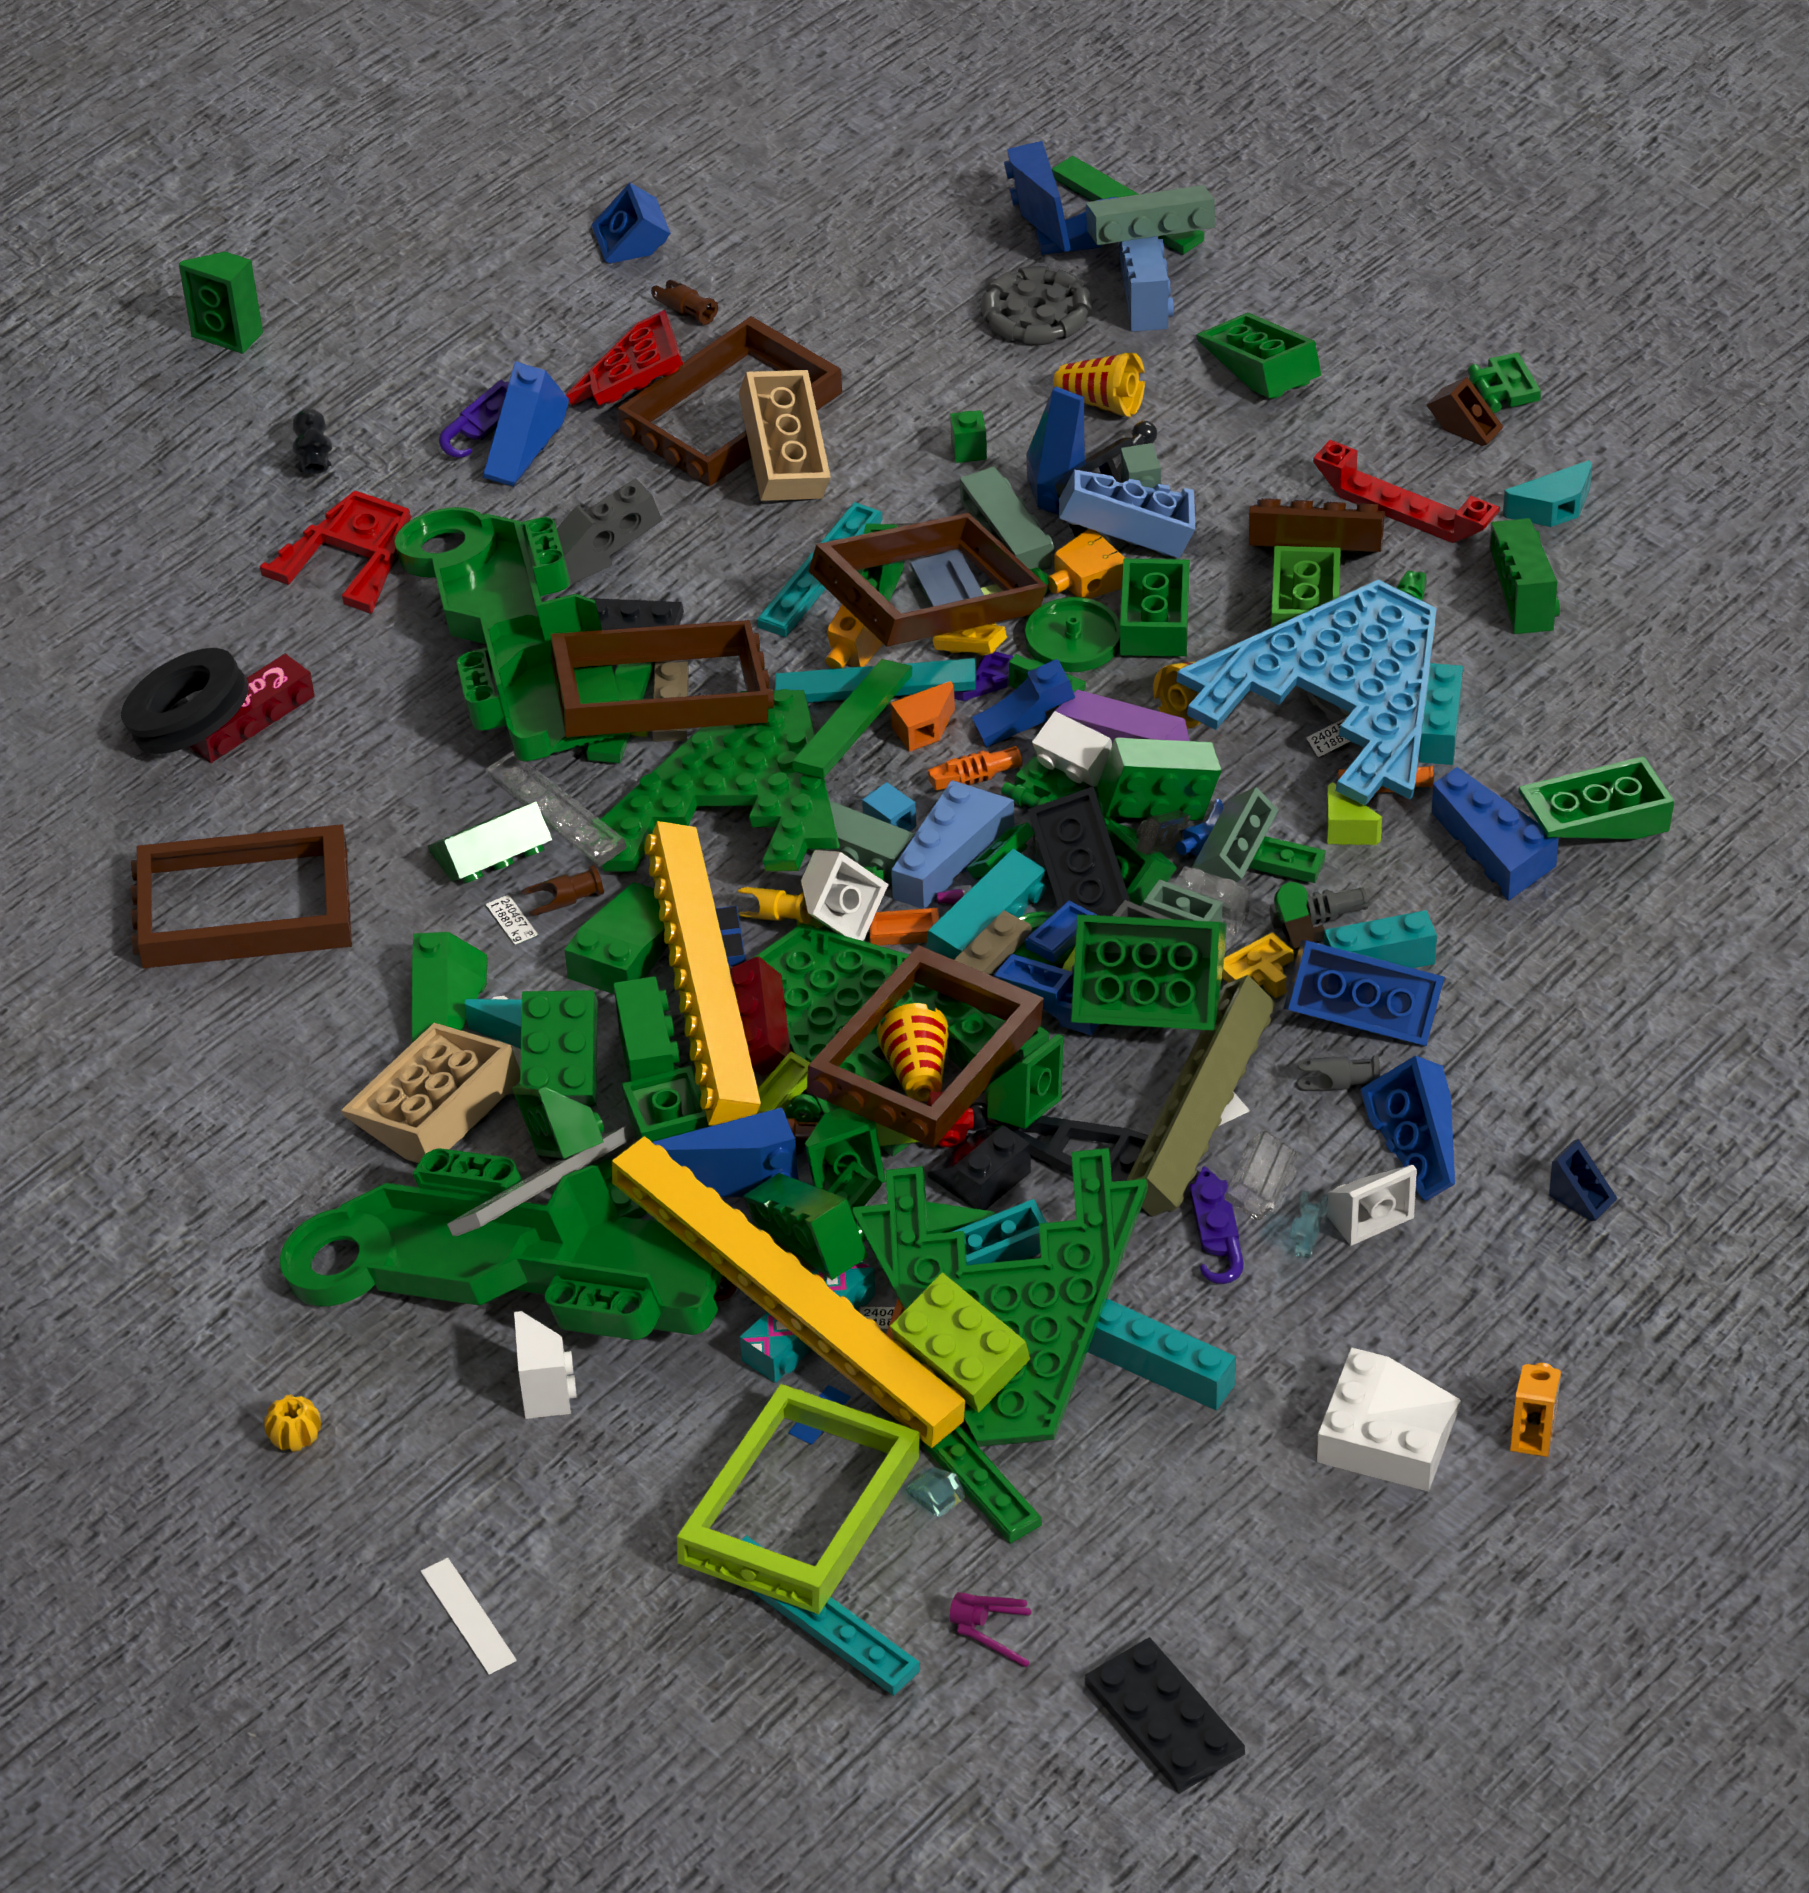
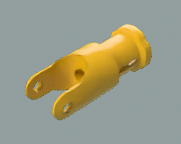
M744 887L737 890L739 893L754 895L758 898L760 905L759 912H739L738 916L782 921L785 918L797 919L800 923L808 924L812 920V916L808 914L804 892L800 895L787 894L784 890Z

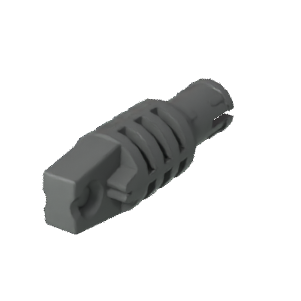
M1364 887L1338 893L1323 890L1322 894L1320 892H1313L1311 896L1308 893L1306 906L1314 925L1316 920L1319 923H1324L1326 918L1328 921H1334L1335 918H1338L1339 914L1368 909V899ZM1272 904L1270 905L1271 923L1274 929L1282 928L1275 905Z

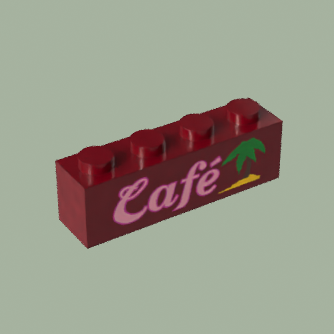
M286 653L246 678L249 684L248 694L237 713L212 735L189 747L208 762H214L313 698L314 690L311 672Z

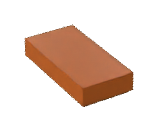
M938 908L876 912L869 927L870 943L878 946L926 943L928 930L939 920Z

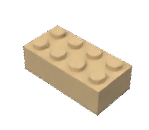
M808 370L746 372L739 391V398L760 500L823 499L831 476Z

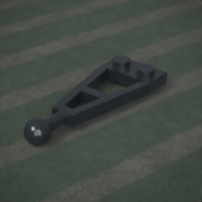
M1149 421L1138 422L1133 427L1132 438H1121L1067 471L1054 485L1058 498H1060L1074 470L1091 472L1099 467L1101 474L1113 476L1116 482L1121 483V463L1116 469L1112 458L1121 454V448L1154 443L1157 438V428ZM1068 523L1075 538L1089 529Z
M975 1102L969 1107L973 1109L974 1115L972 1130L979 1131L988 1127L1004 1125L1030 1143L1032 1156L1073 1176L1072 1157L1063 1152L1070 1138L1116 1144L1110 1153L1112 1182L1127 1180L1149 1136L1122 1127L1048 1116H1040L1024 1129L988 1118V1105L985 1103ZM1024 1130L1052 1134L1054 1136L1050 1143L1046 1144L1024 1133Z

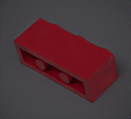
M757 956L730 968V974L752 1068L763 1076L774 1071L791 1049L782 976L767 962Z

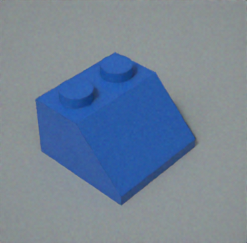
M630 182L591 224L603 257L608 263L652 255L659 246L666 242L671 234L657 198Z

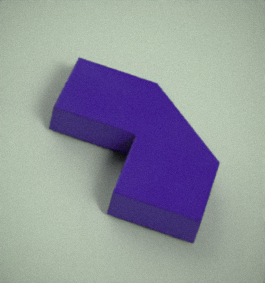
M996 651L989 655H984L976 669V690L954 691V699L966 701L1006 688L1009 684V661L1014 656Z

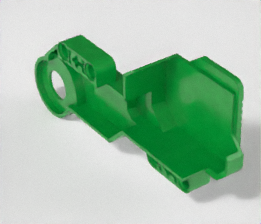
M452 507L422 514L406 523L398 531L395 537V546L401 567L409 574L415 576L436 577L450 635L487 644L486 648L467 652L457 659L463 693L473 728L489 730L507 725L515 757L520 761H532L547 757L551 753L574 748L577 745L583 746L585 743H594L596 740L602 741L604 738L609 737L610 739L616 735L629 734L615 733L565 737L551 663V634L602 630L596 602L593 599L579 594H572L544 602L541 601V596L560 592L570 585L564 554L556 525L552 518L540 517L520 522L490 514L482 515L480 512L469 508ZM459 533L465 537L461 545L447 552L429 553L422 549L426 541L440 534ZM612 665L574 667L581 704L639 700L634 682L614 675Z
M442 1148L433 1149L421 1158L413 1172L418 1187L385 1183L341 1204L339 1208L319 1213L303 1222L291 1233L280 1254V1268L293 1294L299 1300L314 1306H335L349 1302L369 1291L375 1284L379 1291L479 1306L511 1290L545 1294V1300L558 1327L561 1329L628 1340L642 1339L648 1336L653 1329L689 1335L704 1332L709 1328L719 1310L713 1296L721 1282V1278L724 1277L655 1218L643 1220L621 1217L598 1166L594 1165L564 1175L547 1205L523 1202L480 1228L458 1236H452L447 1225L449 1222L522 1181V1178L514 1161L508 1157ZM345 1239L354 1241L359 1245L357 1259L343 1272L334 1275H320L313 1271V1258L326 1244Z

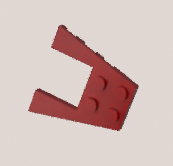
M354 490L325 514L326 519L317 526L310 525L303 531L304 536L293 545L286 544L278 551L279 556L271 563L264 562L261 564L260 571L262 576L289 585L323 542L366 556L370 560L342 594L344 605L372 614L397 554L395 537L398 531L410 521L411 515L409 508Z

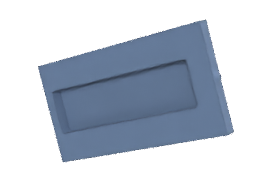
M959 549L910 562L911 569L931 607L984 595Z

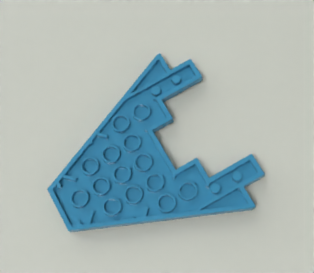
M1378 579L1180 669L1176 682L1199 693L1189 704L1187 716L1217 730L1249 691L1280 705L1291 690L1298 686L1350 712V715L1340 726L1339 736L1364 748L1337 781L1335 791L1364 806L1367 805L1381 786L1411 799L1416 781L1437 608Z

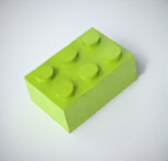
M943 1272L890 1325L894 1340L901 1342L909 1354L920 1363L929 1365L936 1376L944 1383L957 1388L963 1395L965 1402L978 1413L1030 1360L1026 1341Z

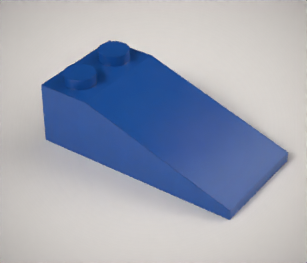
M1043 141L1007 149L1009 160L1004 161L1007 179L1013 178L1014 187L1009 188L1013 206L1019 205L1021 215L1063 251H1070L1061 198Z
M1301 940L1283 1009L1427 1046L1445 977L1323 944Z
M782 1107L652 1142L655 1145L662 1146L680 1166L689 1168L697 1180L707 1188H713L720 1197H744L745 1194L778 1173L798 1180L795 1137Z

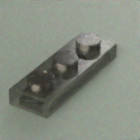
M1176 810L1148 817L1147 821L1143 820L1136 834V839L1139 840L1136 850L1146 855H1151L1176 848L1177 842L1181 841L1183 837L1182 831L1186 829L1191 815Z

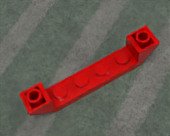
M1329 440L1313 457V463L1340 498L1359 505V503L1379 504L1378 511H1385L1386 517L1451 543L1483 531L1499 513V506L1474 496H1470L1460 509L1456 510L1358 471V450Z

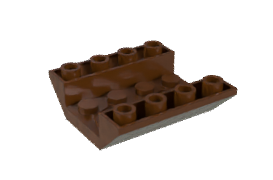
M1261 498L1257 499V504L1250 506L1249 545L1341 548V550L1381 552L1385 511H1378L1379 504L1359 503L1357 509H1346V503L1326 502L1323 508L1313 507V501L1294 500L1290 502V506H1281V499Z

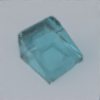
M934 1467L929 1469L906 1489L909 1496L937 1517L945 1515L965 1498V1492L957 1475Z

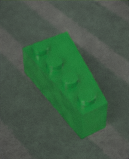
M1530 518L1491 522L1490 550L1514 634L1554 631V619L1560 615L1559 599L1556 597L1558 581L1541 545L1539 531H1535Z
M778 1173L744 1195L754 1225L767 1232L772 1238L829 1279H835L868 1257L863 1244L866 1240L865 1235L854 1220L847 1198Z

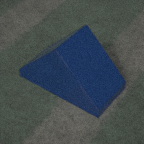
M1579 1139L1573 1140L1552 1161L1549 1196L1590 1221H1596L1618 1199Z

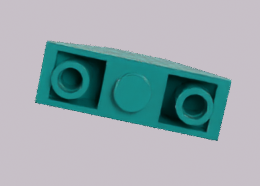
M1587 460L1505 489L1503 515L1514 520L1530 518L1533 524L1548 527L1578 518L1591 488L1592 462Z

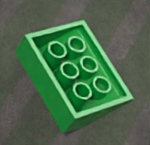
M1077 914L1071 1022L1215 1030L1225 956L1226 923Z

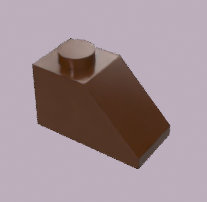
M1468 377L1443 387L1426 404L1445 431L1481 446L1487 445L1503 428V425Z

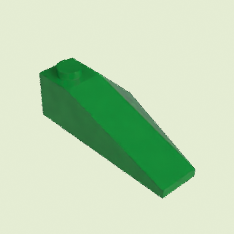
M450 932L413 933L412 1043L433 1023L462 1031L467 1020L465 1000L477 999L479 994L484 992L487 985V954Z

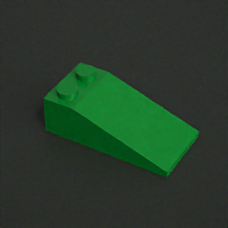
M1247 312L1196 334L1197 340L1252 391L1267 398H1278L1284 394V391L1294 387L1306 386L1310 383V380L1321 376L1314 340Z
M1645 756L1519 786L1518 789L1519 794L1547 837L1640 839L1668 832L1675 802Z
M633 882L580 927L564 950L568 979L615 995L613 983L646 978L668 946L664 942L665 927L663 921L659 919L660 905L659 900L654 896V888Z

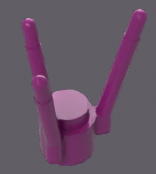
M957 1592L950 1607L949 1619L951 1623L959 1625L958 1634L972 1637L1023 1667L1029 1665V1661L1026 1658L974 1629L977 1625L983 1626L985 1624L989 1611L1029 1616L1032 1611L1030 1608H1026V1600L976 1596L964 1592Z

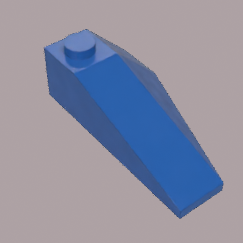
M515 361L483 478L514 486L530 467L536 455L546 447L553 434L557 433L562 427L569 398L546 370Z
M1055 387L1052 390L1026 453L1027 479L1037 507L1059 515V498L1054 485L1067 471L1085 460L1084 397L1059 387Z
M1415 1055L1362 1087L1361 1092L1369 1121L1375 1129L1380 1130L1387 1141L1385 1143L1390 1152L1397 1155L1403 1167L1414 1165L1417 1169L1416 1190L1422 1199L1428 1201L1455 1185L1452 1105L1443 1066Z

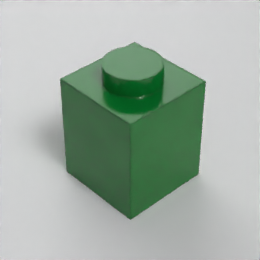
M982 410L950 413L951 444L955 463L987 460L986 427Z

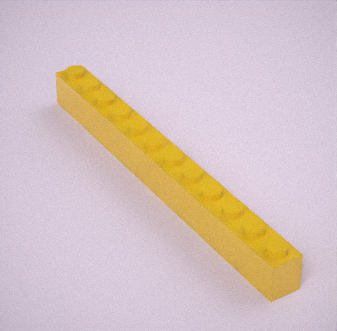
M657 821L653 833L648 834L646 837L644 851L645 854L649 855V874L654 878V896L659 900L660 905L659 919L663 921L665 927L664 942L669 945V964L674 968L675 972L674 987L679 991L680 995L679 1009L680 1013H684L685 1036L689 1037L691 1045L690 1059L694 1061L696 1067L695 1082L697 1085H700L701 1108L706 1112L708 1125L714 1126L757 1114L761 1102L697 829L692 826Z
M644 1136L612 1160V1183L900 1423L920 1431L919 1438L930 1448H933L964 1422L965 1399L957 1388L944 1383L936 1376L929 1365L916 1360L909 1354L901 1342L893 1341L881 1331V1328L874 1320L865 1318L846 1297L839 1296L832 1291L819 1275L809 1272L800 1264L795 1255L790 1252L786 1253L776 1245L767 1232L759 1231L748 1222L746 1216L740 1210L731 1208L713 1188H707L697 1180L689 1168L680 1166L662 1146L653 1144Z

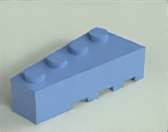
M1158 236L1119 242V258L1131 332L1168 329V316H1174L1173 298L1168 297L1171 294L1170 279L1167 276L1166 258H1163L1164 244L1163 239H1158Z
M1074 470L1059 498V519L1065 520L1072 525H1080L1095 530L1103 535H1110L1125 540L1133 545H1141L1156 550L1163 555L1180 558L1195 531L1194 490L1183 488L1180 493L1170 491L1169 485L1157 484L1155 488L1142 486L1139 480L1128 479V481L1120 483L1116 482L1114 477L1110 475Z
M951 780L891 870L893 899L925 909L937 898V892H944L950 887L956 875L962 871L966 873L968 871L967 867L974 859L986 850L1003 832L1015 826L1014 800Z

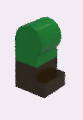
M1288 882L1282 885L1275 893L1274 905L1287 945L1294 951L1299 949L1301 940L1315 943L1324 941L1323 925L1313 927L1306 906L1308 894L1305 887L1300 883Z

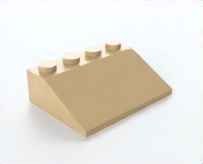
M433 1023L355 1096L341 1112L344 1117L403 1158L419 1163L427 1152L438 1148L450 1149L462 1139L505 1095L510 1093L512 1087L520 1082L521 1070L511 1045Z

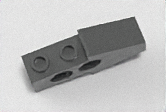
M636 478L586 511L580 505H577L558 526L557 532L570 578V585L611 566L612 562L609 557L611 554L662 521L652 494Z

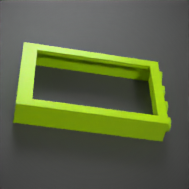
M780 1384L677 1535V1563L820 1614L918 1461L920 1431L844 1406L835 1401L815 1396L803 1390ZM784 1418L888 1453L816 1566L710 1529Z

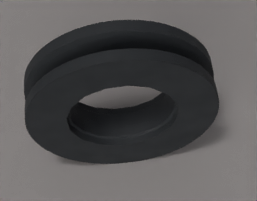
M220 648L194 650L166 662L140 681L126 698L121 710V719L141 750L153 754L178 751L212 735L237 713L247 697L249 690L248 680L228 651ZM202 690L196 697H194L188 703L178 707L177 709L168 711L174 704H176L182 698L190 695L193 692Z

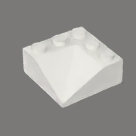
M1351 1347L1318 1433L1317 1462L1429 1492L1461 1405V1400L1387 1356Z

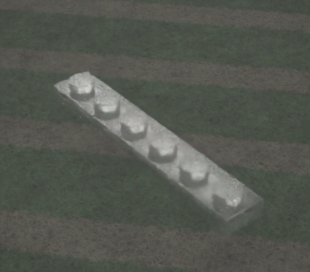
M514 751L486 768L489 778L519 803L526 805L537 802L545 823L599 867L627 848L622 836L527 761L518 760L515 757Z

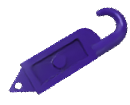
M502 379L464 409L458 418L443 429L439 435V444L447 455L462 458L472 453L471 448L458 450L451 446L450 440L458 433L472 439H483L496 428L508 382H504Z
M1204 1166L1195 1184H1190V1196L1202 1249L1209 1254L1227 1256L1229 1269L1224 1273H1214L1205 1264L1200 1265V1271L1208 1281L1215 1284H1227L1238 1279L1243 1272L1244 1261L1239 1243V1234L1227 1180H1220Z

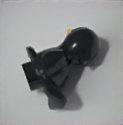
M303 409L293 419V430L298 436L293 443V452L297 454L299 460L295 468L306 474H319L327 470L329 466H332L331 462L327 460L329 452L332 450V442L323 434L326 428L325 419L320 412L314 409Z

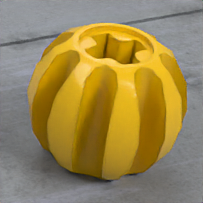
M285 1395L283 1399L275 1400L268 1408L267 1415L264 1418L265 1433L277 1448L281 1450L291 1449L292 1452L301 1451L302 1447L310 1446L317 1439L318 1432L321 1430L320 1413L311 1400L303 1396Z

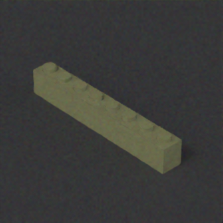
M1249 975L1223 986L1219 994L1215 1030H1201L1127 1180L1147 1179L1148 1191L1142 1208L1151 1217L1166 1211L1172 1212L1183 1202V1193L1188 1183L1196 1175L1197 1170L1195 1168L1200 1158L1209 1148L1208 1142L1212 1133L1221 1124V1115L1226 1105L1234 1097L1233 1090L1238 1080L1244 1076L1247 1070L1245 1066L1250 1056L1258 1048L1259 1043L1257 1041L1262 1031L1271 1021L1270 1015L1276 1002Z

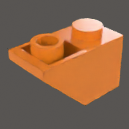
M951 681L890 703L892 728L909 752L940 741L955 710L954 684Z

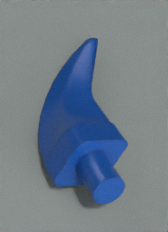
M1216 799L1209 818L1205 822L1182 831L1183 840L1176 844V850L1180 855L1190 853L1198 857L1224 809L1220 799Z

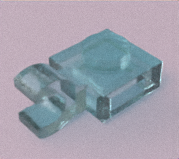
M1303 1191L1300 1195L1299 1206L1302 1216L1301 1218L1295 1217L1290 1239L1296 1240L1295 1255L1310 1259L1319 1234L1321 1219L1328 1210V1196L1323 1195L1318 1204H1311L1308 1202L1309 1191Z

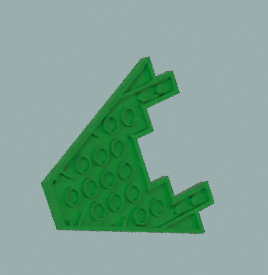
M773 690L774 708L768 709V723L701 727L652 773L643 776L640 779L639 785L582 836L581 841L584 850H605L601 859L604 871H636L645 853L646 837L648 834L653 833L656 822L689 826L697 806H753L749 815L752 827H777L763 858L766 871H799L807 849H839L840 844L825 778L822 779L793 771L792 761L815 736L804 690Z
M802 923L755 957L759 956L781 974L790 1049L793 1053L811 1063L909 954ZM916 982L891 1009L893 1010L899 1006L911 1003L927 1004L929 1010L936 1012L935 1008H937L944 1014L948 1027L974 1012H977L996 1031L1006 1022L1003 1019ZM885 1016L879 1022L881 1026L885 1022ZM878 1023L839 1067L887 1087L896 1080V1075L888 1064L878 1058L883 1053L877 1039ZM1039 1026L1019 1049L1020 1059H1023L1049 1040V1032ZM812 1095L820 1106L822 1117L825 1113L841 1108ZM911 1143L880 1147L894 1157Z
M1109 1148L1071 1152L1076 1220L1039 1223L1041 1258L967 1265L964 1231L928 1234L923 1166L886 1170L887 1204L853 1207L855 1220L862 1229L869 1246L904 1310L943 1272L1026 1341L1030 1360L979 1413L965 1402L964 1422L978 1447L1055 1440L1100 1320V1315L1104 1309L1148 1191L1147 1179L1112 1182Z

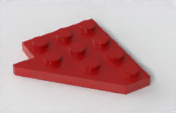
M665 310L636 323L566 393L572 406L591 396H594L598 405L605 402L607 404L616 402L624 393L632 389H642L649 385L651 380L661 375L669 376L675 373L679 366L684 365Z

